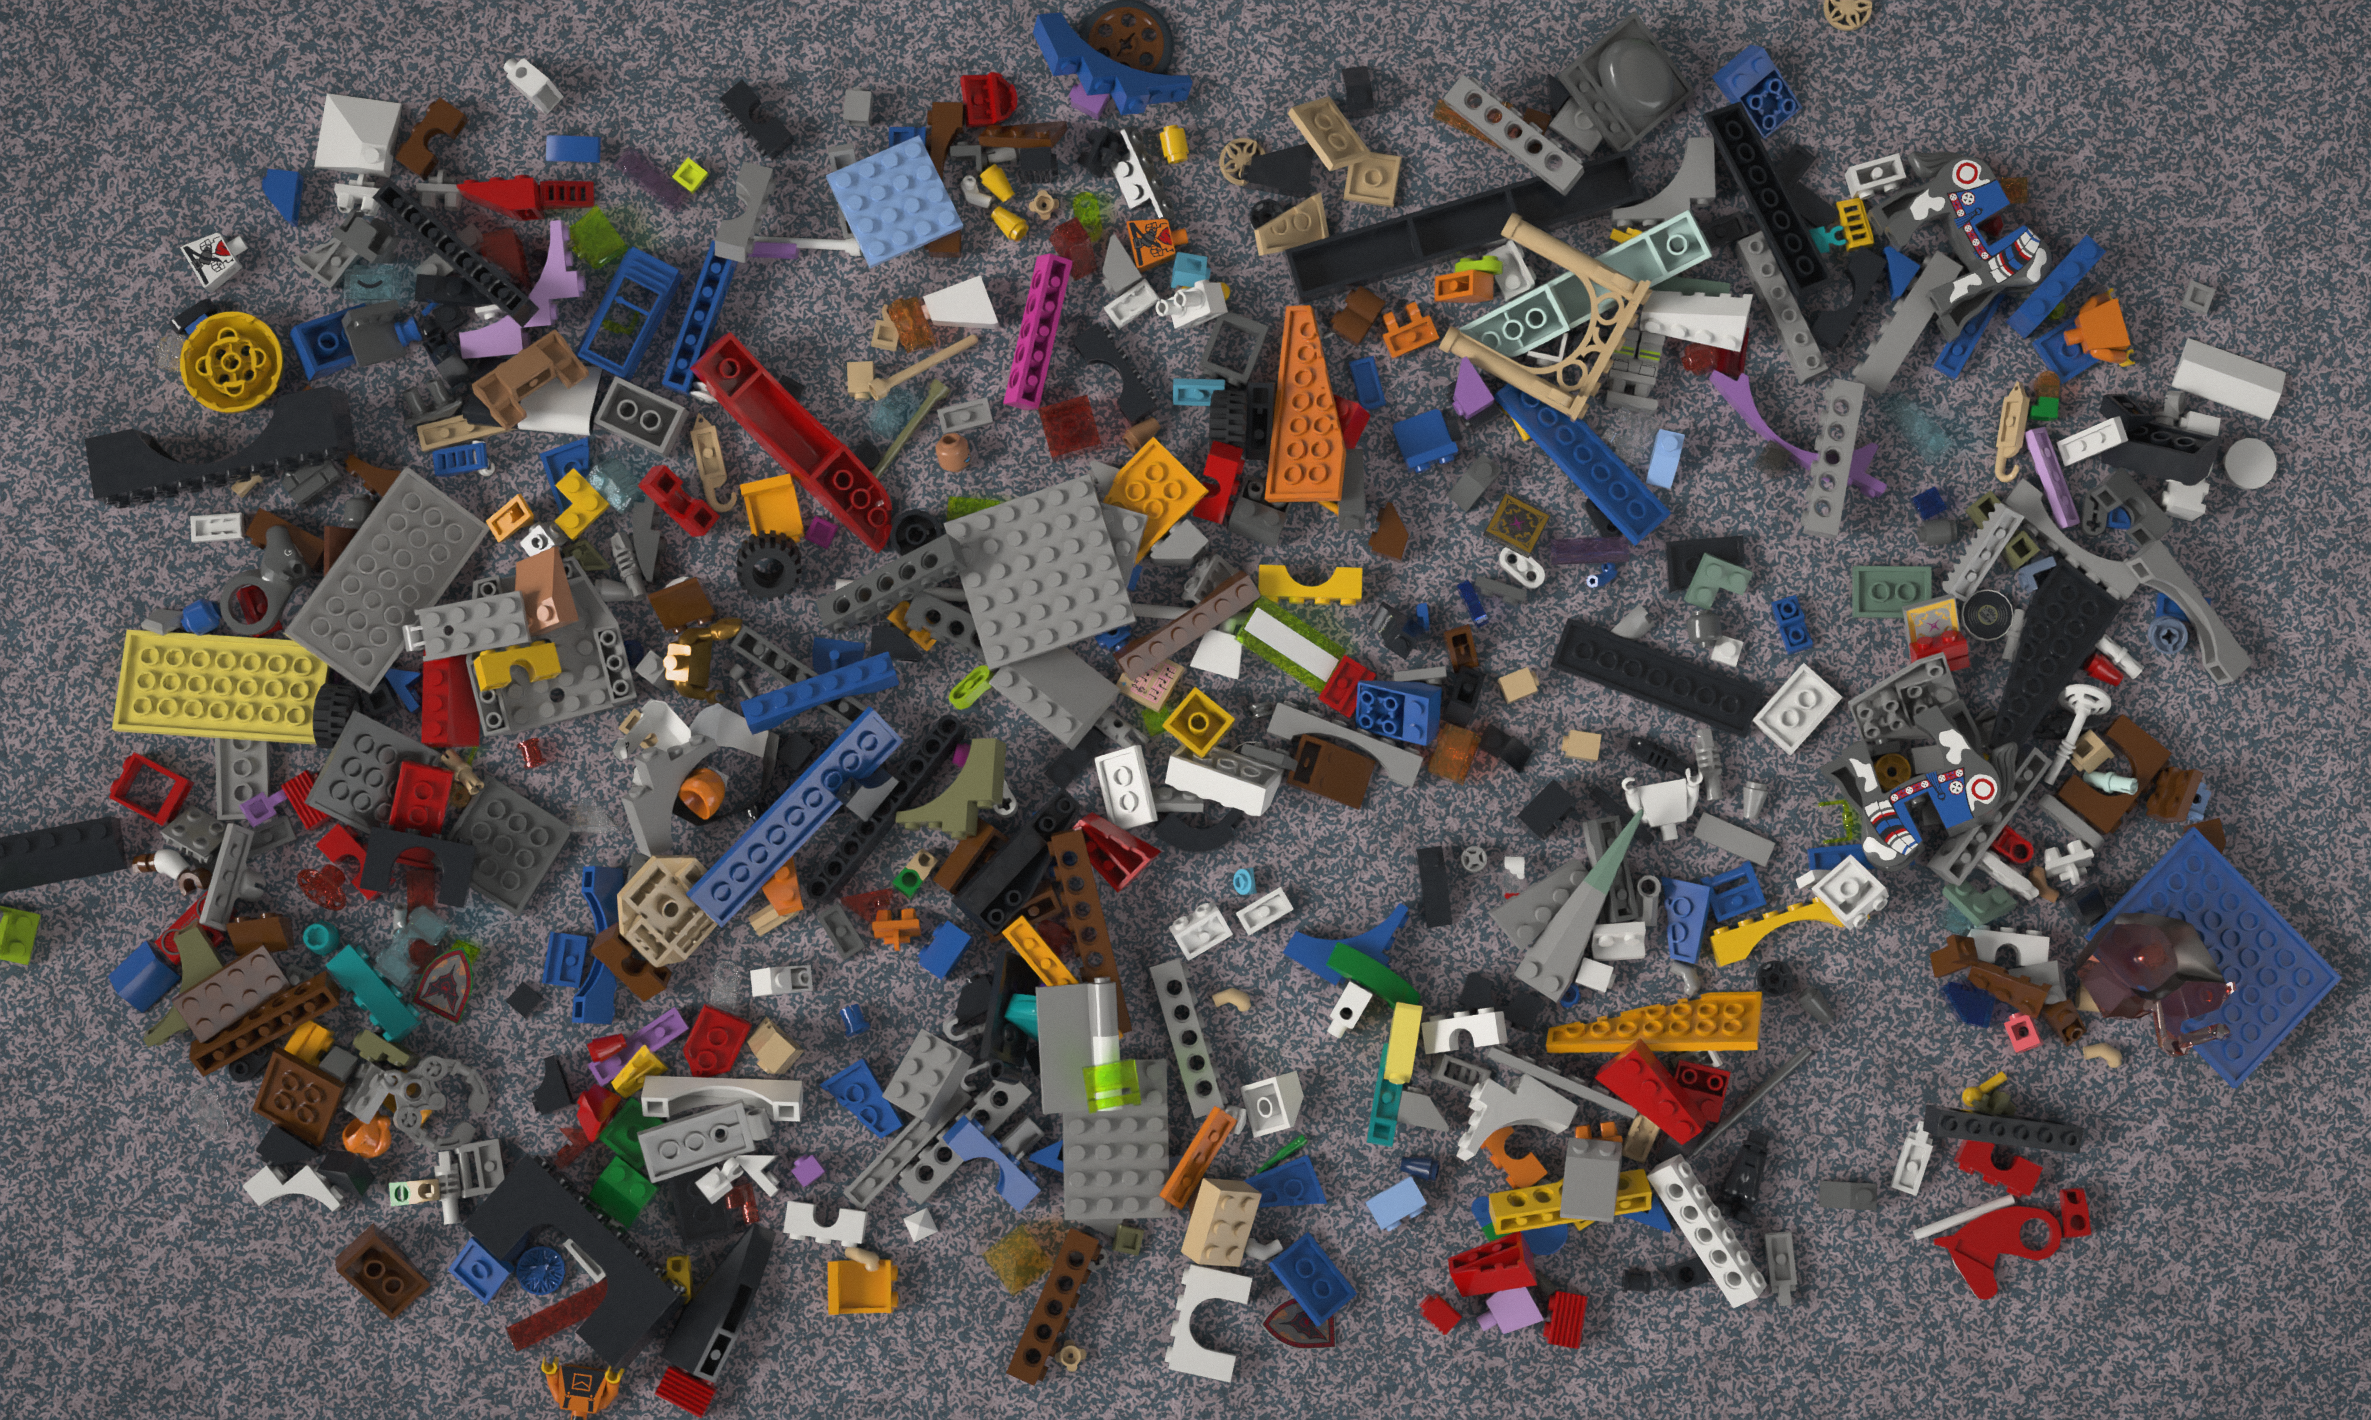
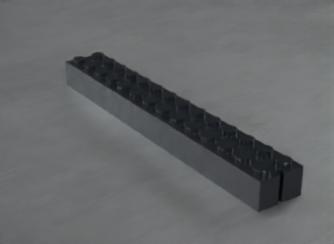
M1630 150L1582 163L1584 173L1566 196L1562 195L1542 178L1536 176L1286 249L1285 260L1298 303L1300 305L1355 289L1360 285L1365 286L1505 245L1510 239L1502 236L1501 233L1513 212L1522 216V220L1547 233L1611 214L1613 209L1641 204L1644 195L1638 176L1634 177L1636 170Z

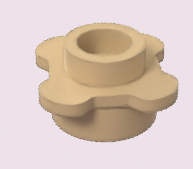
M1045 190L1039 191L1034 201L1029 204L1030 211L1038 213L1042 220H1049L1053 210L1059 208L1058 199H1053ZM1043 203H1046L1047 206H1046V207H1042V204H1043Z
M1066 1340L1063 1349L1055 1354L1056 1361L1062 1362L1067 1366V1370L1071 1372L1077 1370V1364L1086 1358V1351L1079 1349L1073 1340ZM1072 1353L1073 1358H1069L1068 1354Z

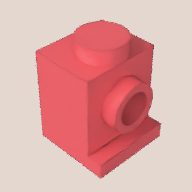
M2018 1012L2009 1016L2010 1021L2004 1023L2016 1053L2020 1054L2044 1044L2033 1017ZM2022 1027H2027L2029 1030L2028 1035L2022 1037L2019 1033Z

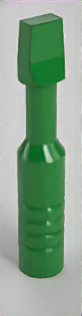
M1303 1134L1281 1148L1274 1157L1256 1170L1259 1174L1264 1169L1270 1168L1279 1160L1286 1159L1307 1144L1308 1141Z

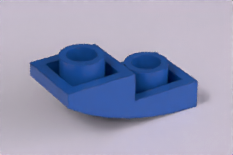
M547 135L546 161L600 163L601 137Z
M1793 595L1771 602L1787 654L1791 655L1812 648L1813 642L1805 625V617L1797 596Z

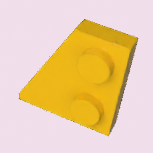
M645 1044L611 1083L615 1090L627 1099L644 1086L646 1076H660L668 1068L664 1061Z

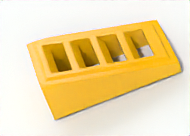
M1860 197L1836 202L1840 225L1844 226V230H1842L1843 238L1847 239L1845 244L1846 251H1856L1860 246L1864 248L1872 247L1875 244L1863 201L1860 200ZM1857 205L1858 210L1845 213L1844 208ZM1858 215L1860 217L1859 220H1854L1850 222L1847 221L1848 217ZM1852 226H1862V229L1850 231ZM1864 234V238L1853 240L1852 236Z

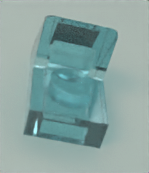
M1947 899L1938 926L1951 933L1968 936L1971 931L1972 922Z

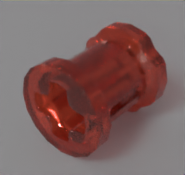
M538 737L525 740L516 745L517 749L521 750L525 760V770L536 768L547 762V759L543 758L538 746L540 742Z

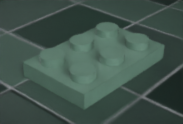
M1852 567V618L1904 619L1903 606L1932 599L1931 567Z

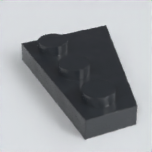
M1743 535L1664 542L1668 593L1691 584L1704 553L1734 564L1744 562Z

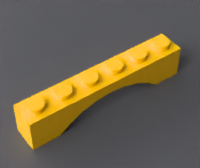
M1815 897L1812 898L1813 904L1803 906V903L1800 902L1787 906L1789 912L1779 914L1778 910L1763 914L1764 920L1755 923L1753 918L1738 922L1739 928L1730 931L1728 926L1713 930L1714 936L1708 937L1717 966L1721 967L1746 959L1753 947L1765 935L1784 924L1795 921L1816 920L1831 923L1841 928L1845 927V925L1832 914L1831 909L1824 902Z

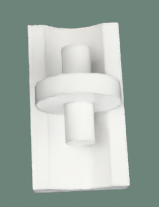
M361 173L357 180H349V185L336 183L334 191L338 197L337 207L339 211L349 213L354 208V203L362 204L361 210L365 212V215L376 216L380 205L372 198L379 190V188H375V182H368L367 175Z
M2081 840L2069 843L2067 845L2069 855L2064 857L2061 856L2058 847L2046 849L2044 852L2046 878L2059 875L2061 881L2070 879L2073 885L2080 884L2079 876L2087 874L2085 867L2092 865L2091 858L2094 857L2092 849L2087 850Z

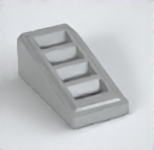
M1439 1054L1431 1078L1471 1092L1474 1088L1472 1085L1476 1073H1481L1478 1081L1481 1084L1490 1078L1492 1071L1446 1054ZM1449 1062L1450 1065H1449V1068H1448V1071H1447V1074H1446V1077H1445V1076H1443V1075H1444V1072H1445L1447 1063ZM1458 1065V1066H1460V1069H1459V1072H1458V1075H1457L1456 1080H1454V1079H1452V1078H1453V1075H1454L1456 1066ZM1467 1069H1470L1471 1071L1465 1084L1463 1083Z

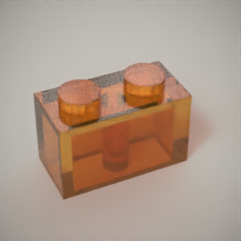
M1446 723L1444 729L1438 734L1436 751L1429 758L1428 772L1437 778L1463 786L1481 737L1472 731Z

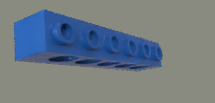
M714 240L711 242L662 382L666 390L690 398L689 392L694 389L692 384L697 381V377L690 367L708 349L738 261L715 256Z

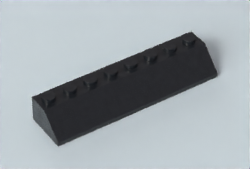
M1740 101L1703 114L1704 121L1796 297L1799 300L1817 294L1833 283L1835 280L1742 102Z
M109 816L0 837V893L128 869L120 818Z

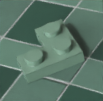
M1704 553L1684 600L1710 610L1720 587L1743 596L1753 572L1745 567Z
M1966 879L1960 886L1952 883L1946 885L1942 892L1976 927L1982 926L2014 910L2017 904L2000 885L1980 894Z

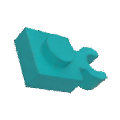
M1825 226L1809 230L1820 253L1831 251L1829 246L1831 243L1835 245L1847 243V239L1839 241L1835 237L1837 231L1844 230V226H1836L1830 233H1826Z

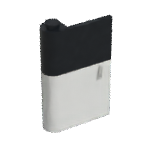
M481 357L474 382L509 359ZM585 366L588 369L589 376L570 389L555 377L518 402L526 411L527 418L511 429L591 436L594 428V404L603 369ZM472 388L469 402L464 404L463 419H467L469 425L503 428L491 416L490 409L474 394Z

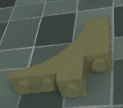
M996 738L972 739L966 763L952 785L939 797L924 806L896 812L895 822L905 826V830L919 831L920 827H928L930 830H942V832L951 835V839L966 840L967 836H976L978 808L992 809L993 805H1002L1006 743Z
M199 920L175 932L173 940L180 953L183 971L182 985L179 992L181 994L227 964L199 923ZM173 1004L168 1013L157 1024L145 1031L143 1040L148 1048L154 1044L160 1046L170 1039V1035L177 1031L183 1033L189 1030L190 1027Z

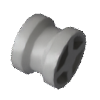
M1478 846L1468 847L1462 852L1460 857L1461 866L1470 873L1481 871L1487 863L1485 851Z

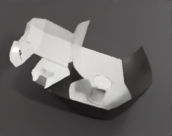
M650 700L640 709L642 712L640 720L624 738L618 739L612 750L614 755L622 761V759L628 758L650 733H655L658 739L654 747L666 752L672 746L683 745L689 742V738L694 735L703 734L715 739L717 746L734 747L762 757L763 777L760 794L744 806L726 815H712L709 819L704 820L693 813L681 801L677 793L672 813L696 826H703L739 812L763 797L776 764L779 735L768 730L752 735L744 717L728 710L719 703L706 707L698 713L691 726L688 727L666 702ZM708 766V769L717 772L722 777L726 789L729 776ZM637 767L634 769L632 788L643 786Z

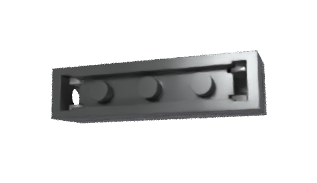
M1619 815L1582 822L1591 870L1622 832ZM1626 853L1599 913L1601 924L1639 918Z

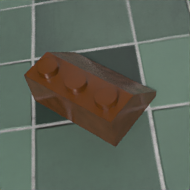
M978 817L977 835L967 836L966 840L959 842L935 875L933 881L955 896L1009 838Z

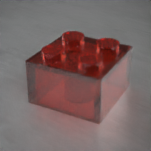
M1088 395L1038 408L1053 463L1102 449Z

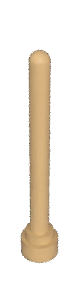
M970 335L887 379L876 378L868 382V389L872 397L876 401L886 397L887 393L890 392V388L977 344L978 337Z

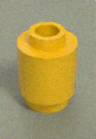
M1178 125L1164 127V132L1159 135L1164 158L1167 159L1168 164L1187 161L1189 149L1184 128H1179Z

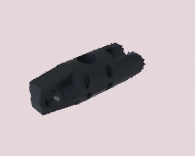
M2076 714L2055 716L2041 720L2032 732L2033 738L2044 740L2066 738ZM2095 714L2087 716L2078 737L2085 734L2089 729L2095 732L2101 724L2100 717Z

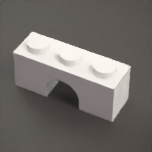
M1974 925V929L1966 930V936L1974 938L1978 959L1985 962L1995 963L1996 951L2003 944L2014 949L2016 953V967L2048 962L2050 937H2043L2041 931L2026 930L2025 935L2016 934V929L2000 927V932L1990 931V926L1987 925L1979 927Z
M1494 1007L1478 1009L1479 1015L1470 1016L1469 1011L1454 1013V1018L1445 1019V1014L1430 1016V1022L1421 1023L1425 1053L1432 1054L1459 1050L1458 1036L1463 1029H1467L1472 1034L1474 1047L1508 1043L1503 1011L1494 1012Z
M788 1201L783 1233H790V1239L805 1240V1236L816 1237L815 1242L831 1244L832 1239L842 1241L841 1246L857 1248V1243H864L868 1211L840 1208L837 1222L831 1227H825L816 1219L817 1204Z

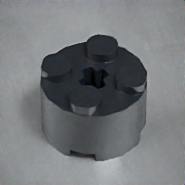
M920 509L907 510L899 515L890 532L892 545L900 557L943 536L942 528L932 514ZM918 532L920 535H923L921 537L922 540L919 542L911 540V538H914L913 533Z

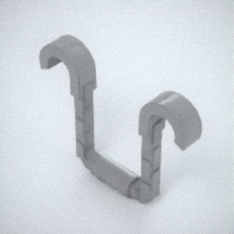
M955 1015L945 1020L943 1031L950 1040L959 1041L983 1032L986 1023L952 1033L951 1027L954 1024H958V1018ZM992 1059L971 1064L959 1084L960 1087L969 1092L976 1090L977 1087L972 1082L964 1083L965 1077L990 1067Z

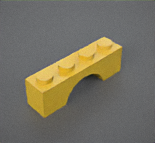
M1259 565L1258 591L1261 597L1258 599H1263V603L1269 604L1279 603V599L1289 600V604H1304V600H1315L1316 605H1330V601H1340L1342 606H1356V602H1361L1362 568L1336 567L1334 574L1327 582L1319 586L1309 587L1294 581L1288 574L1285 565Z

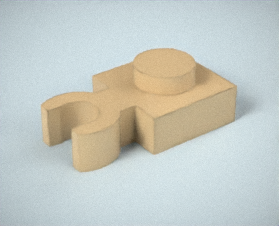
M884 304L882 308V318L884 321L876 319L871 347L897 351L902 324H897L896 322L901 318V307H897L896 314L889 315L887 313L888 305Z

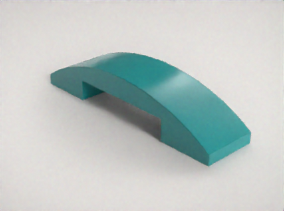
M1384 1043L1366 1142L1392 1147L1403 1084H1394L1389 1079H1384L1389 1044Z

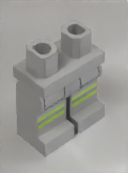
M1626 328L1622 335L1626 337L1620 351L1614 350L1610 357L1614 362L1607 376L1609 391L1624 394L1625 386L1635 387L1633 396L1648 398L1650 391H1652L1655 385L1665 336L1643 331L1639 340L1637 356L1634 358L1639 331Z

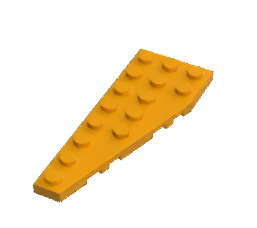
M1152 437L1116 474L1113 480L1114 483L1102 503L1149 516L1134 564L1135 567L1151 551L1152 546L1162 539L1209 491L1163 445Z
M1762 991L1709 992L1701 994V999L1688 1001L1687 998L1678 999V1004L1650 1005L1620 1012V1017L1607 1019L1606 1015L1597 1017V1022L1584 1024L1578 1021L1551 1027L1548 1030L1546 1042L1547 1053L1622 1052L1640 1038L1651 1051L1758 1050L1763 1005Z

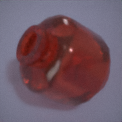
M1697 342L1687 345L1684 349L1685 356L1681 357L1686 372L1691 370L1695 376H1701L1717 369L1718 361L1721 360L1717 347Z

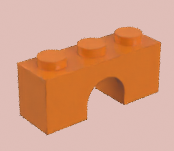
M1507 1126L1494 1131L1480 1148L1483 1150L1486 1147L1492 1154L1489 1159L1498 1171L1503 1168L1509 1175L1505 1180L1513 1190L1531 1187L1548 1172L1532 1152L1527 1153L1520 1159H1512L1505 1153V1140L1515 1132L1511 1126Z

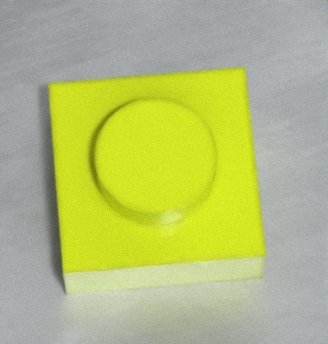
M688 157L672 177L690 193L694 194L709 174Z

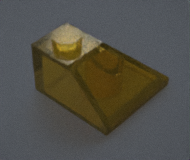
M1024 1223L982 1254L1012 1296L1016 1295L1054 1266L1053 1261Z

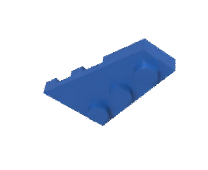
M1661 876L1662 886H1664L1665 891L1664 906L1665 910H1667L1670 958L1698 964L1713 887Z
M865 1057L819 1085L825 1091L832 1094L843 1107H846L857 1116V1119L880 1139L905 1125L893 1104L882 1097L885 1091Z

